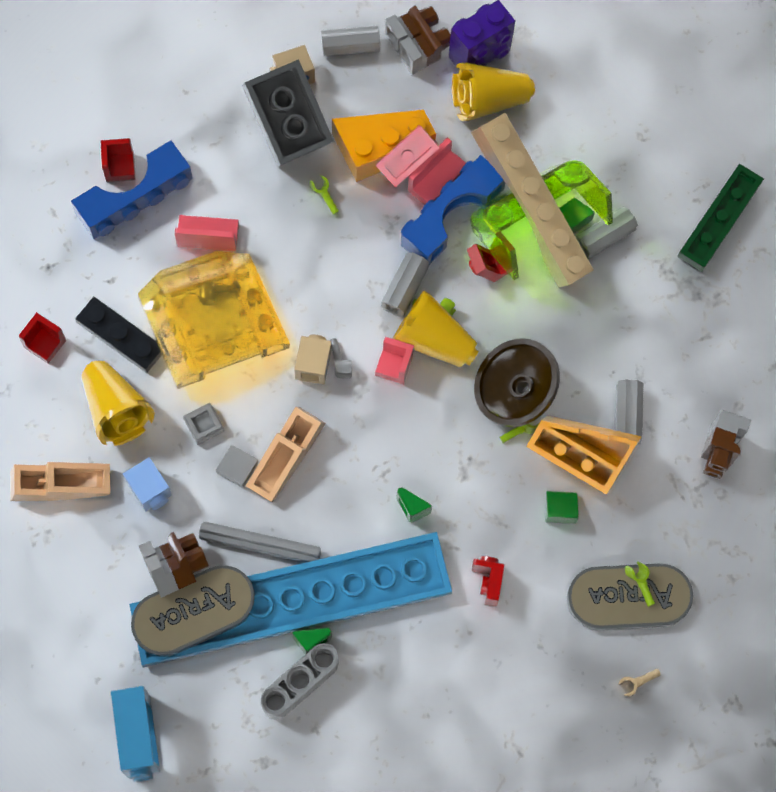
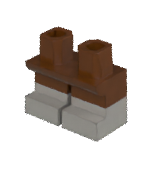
M415 5L409 9L407 14L398 18L396 15L385 19V35L396 52L399 53L400 58L411 75L441 59V51L450 45L451 34L447 28L444 27L436 32H433L430 28L438 24L439 20L432 6L419 11Z
M725 410L719 412L710 426L701 454V458L707 459L703 474L717 479L722 478L723 473L728 470L741 453L740 447L737 444L748 432L751 419Z
M173 531L168 536V543L153 548L150 541L139 545L143 559L161 598L195 583L196 579L193 573L209 567L201 546H199L194 533L177 539Z

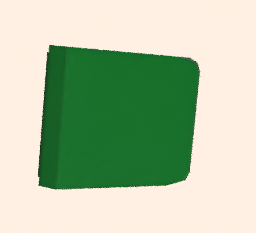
M575 197L559 208L573 234L591 222L595 214L590 207Z
M403 487L398 489L396 499L409 522L413 523L431 514V504Z
M546 491L545 522L576 524L579 519L577 493Z
M329 628L292 632V636L306 655L318 644L329 642L332 639V631Z

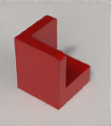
M129 138L100 140L102 169L106 182L136 180L134 151L131 140Z
M37 312L18 336L26 350L48 364L67 341L59 326Z

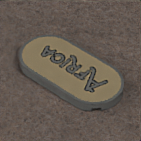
M663 563L644 564L649 569V577L646 581L655 604L647 606L637 582L629 578L625 573L627 565L599 566L585 569L573 579L567 593V604L572 616L582 623L583 626L591 630L669 627L675 625L689 612L693 602V589L687 576L678 568ZM628 565L633 568L635 575L639 572L638 565Z
M220 565L195 574V583L162 598L158 591L150 594L140 601L133 612L131 619L133 636L143 650L156 656L168 657L241 625L250 615L255 599L251 581L241 570L232 566Z

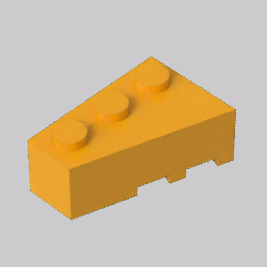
M424 110L332 119V136L356 182L381 172L376 167V163L419 124L436 141V132Z
M547 415L540 421L526 447L607 495L642 436Z

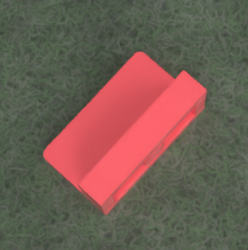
M419 124L377 162L376 167L396 188L440 148L439 144Z
M448 137L439 145L440 148L409 175L408 192L424 205L431 199L435 201L441 195L440 191L449 180L455 181L461 175L460 171L466 164L465 161L451 151L452 141Z
M180 215L178 228H175L174 233L177 247L236 251L239 220Z

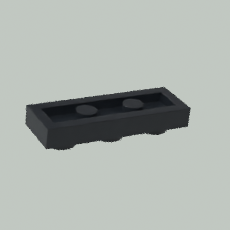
M94 296L75 318L77 324L145 373L149 372L166 351L163 345Z

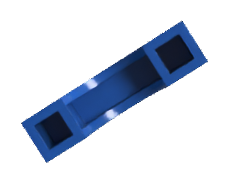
M172 140L146 155L148 162L147 172L144 179L135 188L126 192L113 193L94 186L71 200L75 214L93 240L99 236L110 234L118 224L136 218L141 210L149 205L159 204L167 194L174 190L178 191L185 188L190 180L193 179L190 165Z
M482 155L474 162L468 161L461 169V175L455 181L449 180L441 189V195L435 201L429 200L422 208L421 215L415 221L411 219L404 225L401 230V246L407 252L424 257L430 265L447 248L448 235L443 226L445 217L455 208L464 205L486 208L505 189L506 183Z

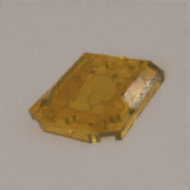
M215 251L160 270L138 292L139 302L177 389L204 380L206 374L258 355L264 358L290 347L288 338L250 254Z

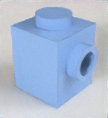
M150 457L123 473L127 484L145 512L151 508L152 510L161 508L169 501L168 498L172 496L169 486Z

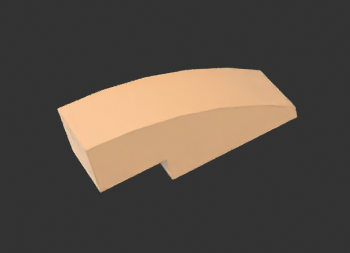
M295 407L281 432L277 433L247 482L246 487L273 502L298 468L326 423L301 407Z
M47 462L46 465L14 464L10 471V501H55L110 495V464Z

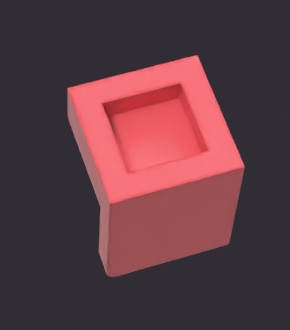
M385 337L383 351L375 371V376L404 384L413 359L414 345Z

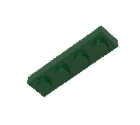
M739 163L677 257L703 272L762 184L764 178Z

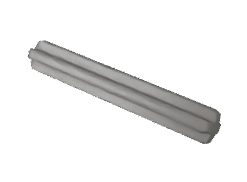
M203 522L199 530V538L201 540L306 563L319 560L321 556V548L318 546L210 522Z

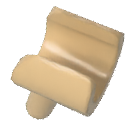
M655 669L634 679L632 677H624L619 681L618 686L626 681L631 682L634 685L633 691L624 694L625 697H631L636 693L638 687L661 676V673L658 669Z

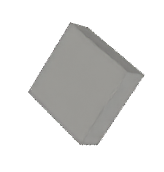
M211 403L183 416L197 445L224 432V427Z
M231 445L217 467L216 473L243 488L258 464V459Z

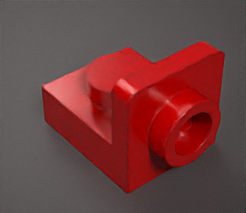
M481 556L480 559H473L471 571L490 575L489 577L483 576L480 595L486 596L485 605L497 607L505 564L498 563L499 560L497 558Z

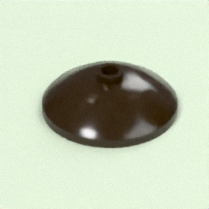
M513 339L497 346L485 357L475 377L474 395L480 411L492 422L505 427H519L535 421L551 406L558 392L560 371L557 360L549 349L531 339ZM528 386V389L523 393V389Z

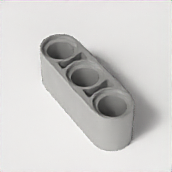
M318 644L272 683L261 696V706L265 715L275 720L285 717L331 677L339 665L337 650L330 644ZM321 653L330 654L333 658V663L325 668L320 667L315 662L316 657ZM297 674L306 675L309 679V684L303 689H297L291 684L292 678ZM274 695H279L285 700L284 706L276 711L267 707L268 699Z

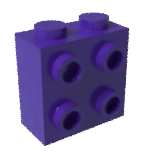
M499 0L490 5L485 4L481 6L476 14L467 19L462 18L458 20L451 28L448 57L455 66L459 63L487 66L494 59L500 60L504 58L511 50L515 19Z

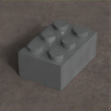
M299 59L249 80L242 85L277 166L334 142Z

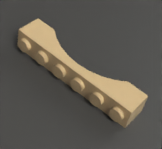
M503 113L472 131L471 133L484 157L503 178L525 213L538 241L544 263L557 286H568L594 271L507 114Z

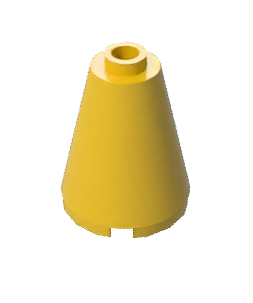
M459 63L456 68H460L459 73L453 74L452 77L454 107L459 106L461 114H457V117L461 121H471L528 103L535 93V84L529 75L472 63Z
M423 291L411 307L412 309L407 317L405 316L392 339L414 345V351L461 368L464 364L469 366L479 350L475 349L477 342L430 293Z
M92 361L86 365L81 378L95 432L101 443L107 445L106 441L113 442L114 446L128 443L142 435L146 431L143 426L148 420L151 424L154 420L155 412L151 404L108 362Z

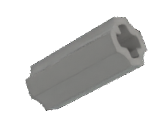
M379 26L321 31L323 56L381 51Z
M622 207L576 235V239L587 259H590L637 230L638 224L630 210Z
M406 253L381 302V307L396 316L404 317L429 268V262L424 257L415 253Z
M625 379L618 381V384H616V431L642 436L643 382Z

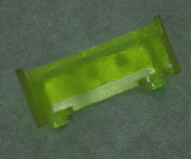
M572 160L552 166L540 173L554 200L575 189L607 225L613 223L612 193L584 163ZM510 190L475 210L470 217L473 233L489 249L512 279L516 280L519 278L516 250L501 232L526 217Z

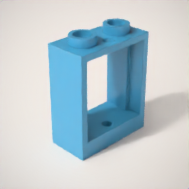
M144 686L111 691L120 771L128 778H133L134 782L151 780L154 773H160L151 697Z

